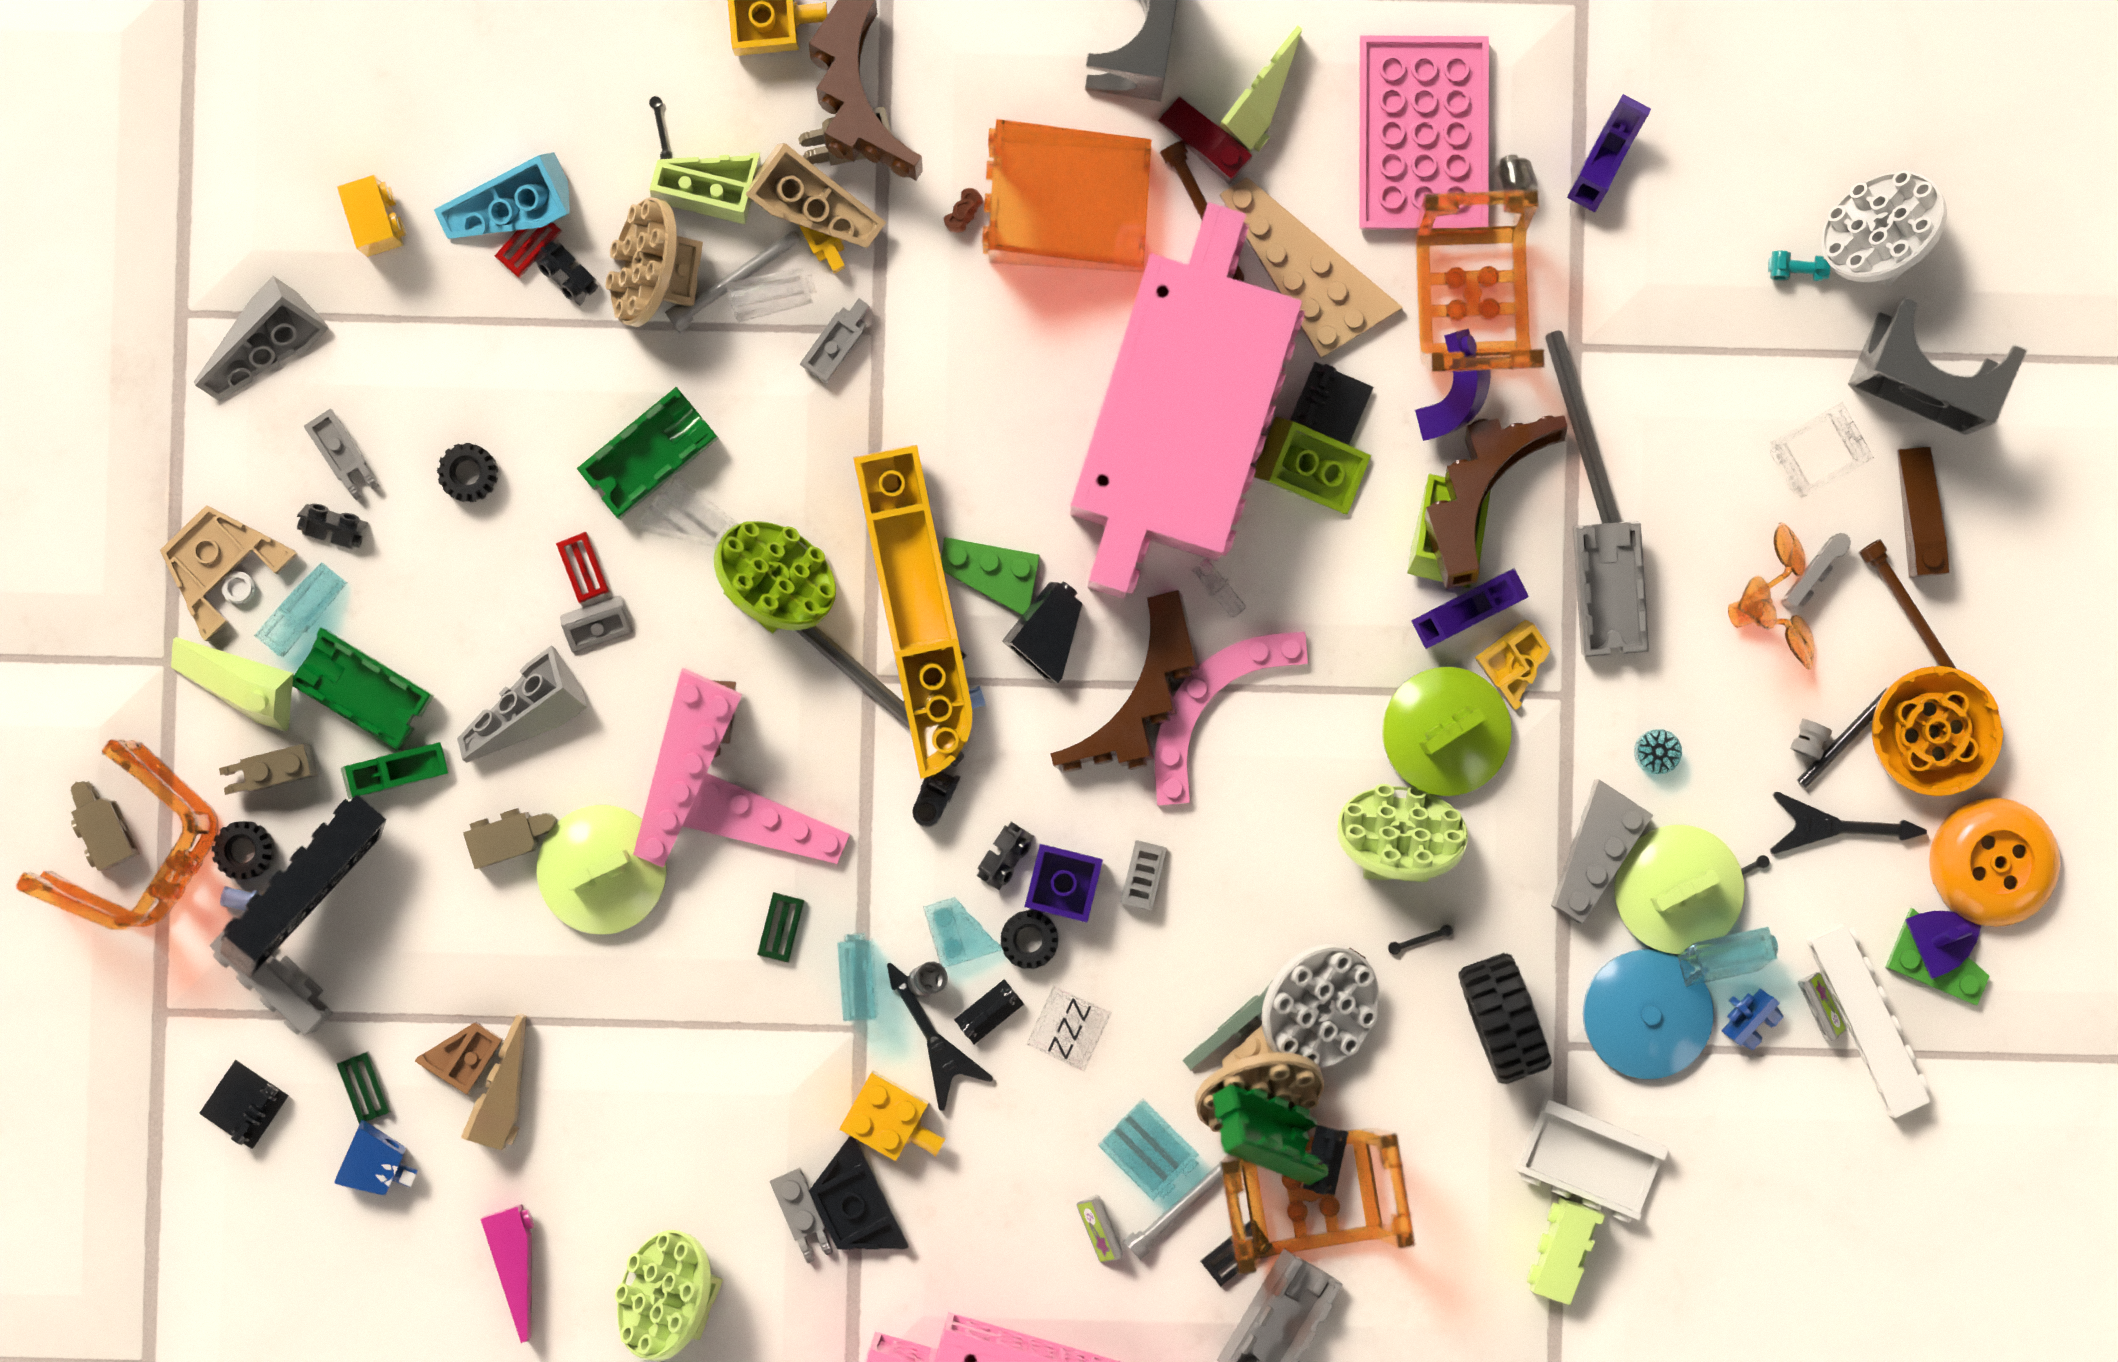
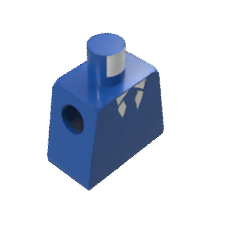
M361 1120L334 1183L357 1190L386 1195L392 1181L410 1188L418 1170L400 1163L406 1149L404 1145L368 1122Z

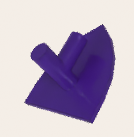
M1934 910L1905 919L1931 979L1944 975L1960 966L1976 945L1981 925L1970 922L1950 911Z

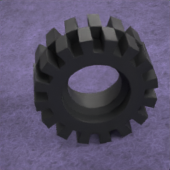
M471 443L456 444L454 448H448L445 451L446 454L443 458L440 457L439 468L437 467V473L439 474L438 482L451 497L462 502H476L478 499L486 498V494L494 490L492 487L498 480L496 477L498 467L495 465L496 461L493 456L484 448ZM466 460L474 461L480 469L478 480L471 485L461 484L455 474L457 466Z
M247 821L233 822L227 827L220 829V834L214 838V841H216L215 846H212L211 852H214L215 857L212 858L214 863L218 864V870L226 873L225 876L239 880L251 879L263 874L262 872L269 868L270 860L274 858L272 849H275L274 843L270 841L272 838L270 833H266L263 826ZM242 837L251 840L255 846L254 857L247 863L236 861L231 853L233 843Z
M1033 910L1018 912L1010 917L1005 923L1000 936V944L1005 957L1012 964L1023 969H1036L1044 966L1053 958L1058 948L1056 926L1049 917ZM1025 927H1034L1042 935V944L1034 952H1025L1017 944V935Z

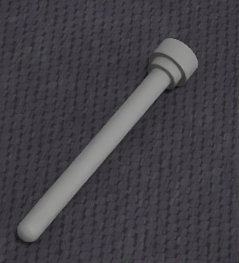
M790 232L695 298L694 305H680L678 307L674 305L665 314L677 331L681 333L690 326L689 322L694 320L692 316L797 244L800 239L799 234Z
M1228 1155L1143 1232L1139 1230L1136 1234L1132 1232L1123 1241L1140 1260L1143 1259L1150 1252L1149 1248L1153 1245L1151 1242L1241 1162L1242 1159Z

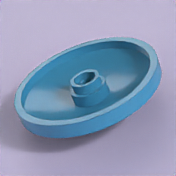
M1639 949L1613 958L1595 974L1584 997L1583 1025L1590 1045L1607 1065L1631 1077L1658 1079L1683 1070L1700 1055L1711 1034L1713 1004L1704 980L1689 963L1671 953L1654 949Z

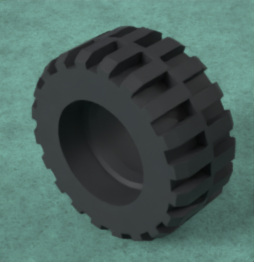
M1501 953L1463 967L1458 973L1461 988L1481 1045L1498 1083L1509 1084L1547 1070L1552 1064L1548 1045L1532 999L1512 955Z

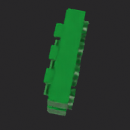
M675 387L576 469L594 490L600 487L604 491L605 495L601 498L616 518L621 520L717 441L719 437L681 391Z
M322 627L317 632V639L306 660L298 668L295 675H293V687L397 750H402L415 729L409 725L414 716L422 717L435 696Z
M1232 1084L1212 1095L1215 1105V1116L1219 1123L1223 1125V1128L1220 1129L1224 1153L1308 1185H1312L1328 1175L1327 1165H1318L1321 1160L1317 1156L1305 1152L1306 1145L1310 1141L1308 1131L1318 1125L1317 1119L1309 1115V1109L1299 1105L1290 1108L1288 1107L1289 1101L1277 1096L1269 1100L1267 1099L1268 1093L1256 1088L1247 1091Z

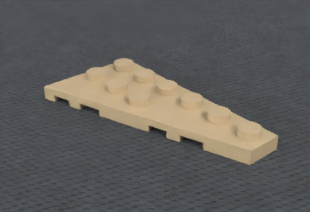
M1248 177L1220 193L1219 196L1227 208L1246 214L1244 223L1250 224L1246 240L1278 292L1302 301L1300 309L1305 311L1301 329L1320 359L1403 308Z

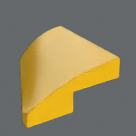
M1524 620L1474 658L1511 708L1517 710L1522 704L1520 699L1529 683H1533L1537 676L1538 666L1545 661L1551 648L1535 624Z

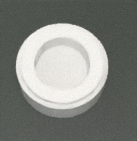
M241 571L227 574L221 584L223 596L228 601L236 604L248 602L254 596L256 589L253 578Z

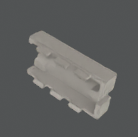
M1638 521L1573 526L1581 654L1584 657L1610 655V648L1619 647L1623 654L1649 652L1641 523Z
M221 932L209 945L215 951L212 955L215 960L225 968L230 965L238 973L237 980L247 989L251 990L254 988L262 995L260 1001L272 1012L278 1010L286 1018L284 1024L295 1034L298 1035L301 1032L303 1035H307L310 1032H317L332 1016V1011L317 998L324 990L310 977L304 983L299 981L294 974L300 968L288 956H284L279 962L272 955L249 978L220 953L222 947L221 938L225 934L224 932Z
M1283 1249L1217 1361L1299 1362L1298 1359L1303 1350H1307L1316 1335L1315 1330L1320 1322H1324L1332 1309V1302L1343 1284L1330 1274L1290 1251Z

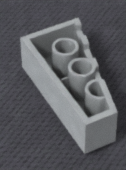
M1594 779L1576 836L1571 844L1566 865H1564L1551 903L1553 907L1577 923L1582 924L1653 817L1652 813L1600 779Z

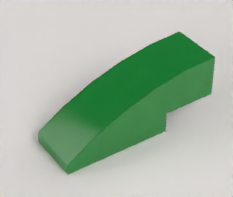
M441 742L340 768L348 800L353 799L356 794L361 797L448 774Z

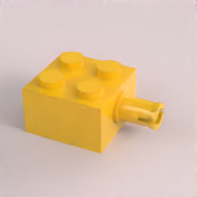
M728 0L732 50L735 56L799 50L797 28H800V24L823 22L828 15L827 4L823 2L797 5V2H794V0Z
M872 1070L839 1130L894 1161L897 1160L906 1143L910 1144L912 1142L936 1157L945 1141L944 1137L942 1138L920 1125L921 1121L919 1119L929 1101Z

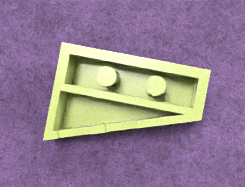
M760 153L733 157L719 155L718 158L699 159V157L658 159L649 189L650 196L665 200L672 207L746 224L752 200L745 194L761 167Z
M1559 1197L1558 1203H1552L1547 1217V1221L1551 1222L1548 1233L1541 1235L1537 1247V1252L1541 1253L1537 1265L1532 1264L1527 1277V1283L1531 1284L1529 1289L1533 1293L1568 1305L1571 1304L1584 1271L1583 1264L1587 1252L1592 1251L1595 1243L1592 1237L1596 1224L1602 1225L1605 1215L1596 1209Z

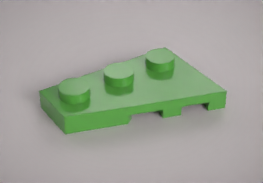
M944 537L941 553L944 573L1021 615L1030 607L1039 554Z
M1910 908L1906 919L1919 913L1915 909ZM1906 921L1903 923L1885 966L1973 1005H1978L1990 977L1974 961L1967 957L1957 968L1931 979Z

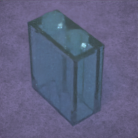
M1769 927L1695 942L1677 955L1685 986L1757 972L1778 958V943L1775 936L1771 935Z
M865 933L844 935L845 940L837 943L843 1021L876 1019L879 1016L873 938L866 939Z
M1144 1098L1098 1143V1147L1153 1201L1158 1197L1162 1200L1165 1199L1176 1187L1173 1181L1181 1173L1186 1177L1199 1164L1196 1160L1199 1156L1198 1151Z

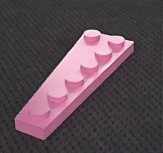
M682 668L633 855L664 867L741 699V693Z
M706 773L682 825L683 827L838 864L850 836L847 832L709 773Z

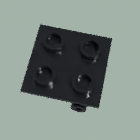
M1314 362L1290 420L1349 445L1374 387L1336 371V368L1333 366Z
M235 1059L199 1114L232 1136L231 1139L239 1145L245 1144L253 1150L289 1095Z

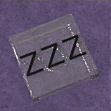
M1053 985L1026 1045L1085 1072L1112 1012Z

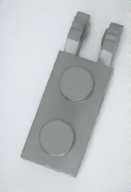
M331 408L304 425L305 430L337 479L342 480L355 500L361 498L362 494L359 487L349 476L354 471L359 469L365 482L372 489L379 486L372 472L366 466L367 461Z
M1845 533L1831 536L1829 541L1825 542L1781 599V603L1789 610L1796 608L1798 605L1804 607L1814 594L1810 589L1816 581L1823 582L1832 571L1833 566L1830 565L1832 560L1846 554L1847 549L1851 545V537H1848V534L1846 535Z
M800 1167L770 1180L769 1182L794 1240L798 1241L806 1262L815 1261L813 1250L806 1240V1236L816 1232L820 1247L826 1255L833 1253L824 1230L826 1226L809 1193V1187Z

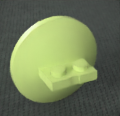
M1379 784L1374 789L1354 796L1342 808L1337 825L1339 843L1345 853L1354 862L1363 867L1364 879H1400L1402 881L1428 882V878L1441 875L1451 870L1460 862L1466 851L1468 839L1466 824L1458 810L1454 809L1443 799L1418 790L1413 786L1401 787ZM1394 790H1406V798L1394 797Z
M594 805L571 812L554 825L555 827L552 828L553 830L549 831L538 855L537 881L545 903L562 922L585 933L612 934L633 927L654 909L665 887L667 863L665 862L664 867H660L633 855L642 823L641 817L624 808L610 805Z
M1689 825L1663 826L1651 830L1638 838L1616 872L1614 880L1615 904L1624 925L1643 944L1665 953H1695L1716 944L1734 926L1744 901L1743 874L1733 852L1714 834Z
M677 1230L663 1231L651 1237L642 1245L637 1253L631 1254L628 1258L627 1270L622 1283L615 1291V1300L618 1302L617 1319L621 1341L637 1357L650 1361L666 1360L681 1351L692 1338L700 1340L709 1318V1311L715 1302L723 1279L710 1273L707 1254L695 1237ZM629 1272L637 1274L631 1286L626 1284Z

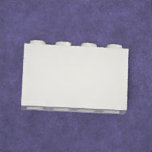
M1544 1097L1516 1169L1523 1173L1521 1179L1540 1186L1541 1181L1553 1185L1551 1191L1566 1198H1570L1573 1193L1583 1197L1582 1204L1599 1211L1603 1205L1613 1210L1612 1216L1630 1223L1631 1218L1641 1219V1209L1661 1159L1665 1160L1669 1148Z

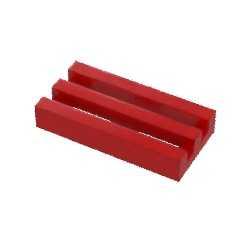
M553 222L544 227L537 228L508 260L505 256L529 229L517 230L494 256L520 279L535 262L542 246L545 248L562 232ZM549 227L551 231L517 268L515 264Z
M587 532L556 543L579 604L610 592ZM579 541H582L599 583L600 588L596 590L577 543ZM571 545L588 589L586 594H583L566 551V546Z

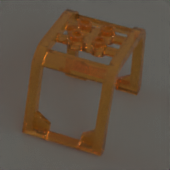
M1538 190L1424 194L1416 223L1415 236L1418 334L1421 364L1431 372L1544 368V349H1533L1530 344L1526 235L1531 220L1538 209ZM1504 204L1503 212L1516 213L1512 226L1432 229L1436 217L1457 214L1459 206ZM1512 243V270H1496L1492 266H1485L1480 270L1464 271L1459 267H1453L1448 272L1430 273L1429 246ZM1496 283H1513L1514 302H1497L1493 298H1487L1480 302L1482 290L1479 285L1483 288H1490ZM1431 285H1447L1451 289H1459L1465 285L1463 291L1465 302L1455 299L1449 304L1432 305ZM1497 315H1514L1515 340L1476 342V357H1465L1464 352H1448L1446 343H1433V317H1448L1452 321H1460L1464 317H1481L1484 320H1492Z
M112 739L107 742L101 753L138 779L180 817L182 832L169 855L132 910L92 893L52 870L43 871L40 876L33 872H23L16 883V888L22 893L108 929L124 930L133 926H151L162 921L170 913L174 905L184 894L192 877L201 868L205 857L214 845V838L219 833V821L214 808L143 742ZM197 834H202L200 839L192 849V851H190L195 842Z
M1376 1128L1344 1130L1349 1132L1346 1144H1353L1366 1226L1340 1230L1337 1217L1340 1203L1334 1195H1323L1312 1190L1303 1189V1186L1300 1187L1302 1182L1282 1175L1281 1181L1287 1188L1289 1200L1286 1212L1292 1220L1295 1237L1269 1241L1257 1166L1229 1154L1221 1160L1224 1194L1226 1196L1238 1274L1257 1272V1267L1263 1258L1279 1255L1283 1249L1297 1252L1365 1240H1381L1392 1244L1398 1249L1415 1246L1398 1134ZM1314 1135L1309 1136L1310 1141L1307 1143L1305 1151L1311 1150ZM1369 1145L1378 1148L1382 1168L1390 1169L1397 1213L1390 1214L1391 1225L1382 1224ZM1244 1187L1253 1241L1252 1237L1245 1236L1239 1193H1244ZM1321 1198L1318 1207L1324 1215L1327 1232L1308 1235L1305 1222L1308 1209L1302 1201L1314 1202Z

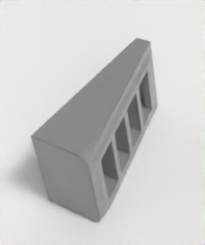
M1139 840L1135 841L1120 903L1152 911L1167 847ZM1143 851L1158 855V859L1153 861L1138 857L1139 852ZM1137 863L1154 867V874L1135 870ZM1133 877L1152 880L1151 887L1132 882ZM1135 889L1149 893L1148 899L1129 895L1130 890Z

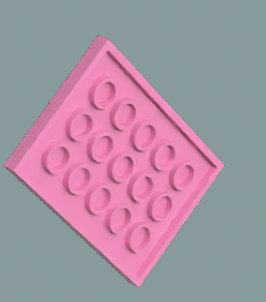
M1360 35L1359 229L1487 230L1489 185V36Z

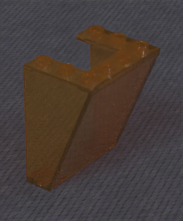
M996 119L995 128H989L988 136L989 158H993V161L987 160L986 180H992L991 193H985L984 213H990L989 226L983 225L982 232L983 254H988L989 263L1143 272L1152 139Z

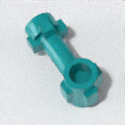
M1779 250L1773 251L1772 256L1768 259V272H1771L1770 278L1773 280H1789L1790 273L1812 274L1813 281L1829 279L1831 266L1824 259V256H1815L1814 262L1791 260V252Z

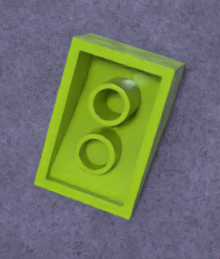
M1275 417L1255 466L1254 477L1348 515L1371 455L1294 421Z
M1429 473L1411 545L1407 574L1443 582L1424 519L1426 507L1440 500L1450 502L1451 499L1445 484V477ZM1490 492L1480 508L1475 523V547L1479 565ZM1471 584L1464 585L1461 587L1470 588Z

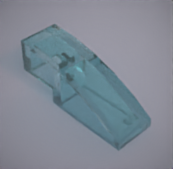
M321 562L281 603L254 636L278 656L284 657L302 634L309 631L347 582Z

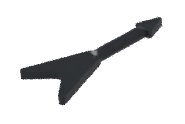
M1780 792L1773 793L1774 799L1794 819L1795 826L1770 848L1771 854H1777L1840 833L1898 836L1901 841L1927 833L1926 829L1906 820H1901L1899 824L1840 820Z
M888 963L887 969L891 989L898 991L927 1040L938 1109L943 1111L946 1107L951 1081L955 1075L962 1074L991 1082L993 1077L937 1033L918 999L910 991L908 976L892 963Z

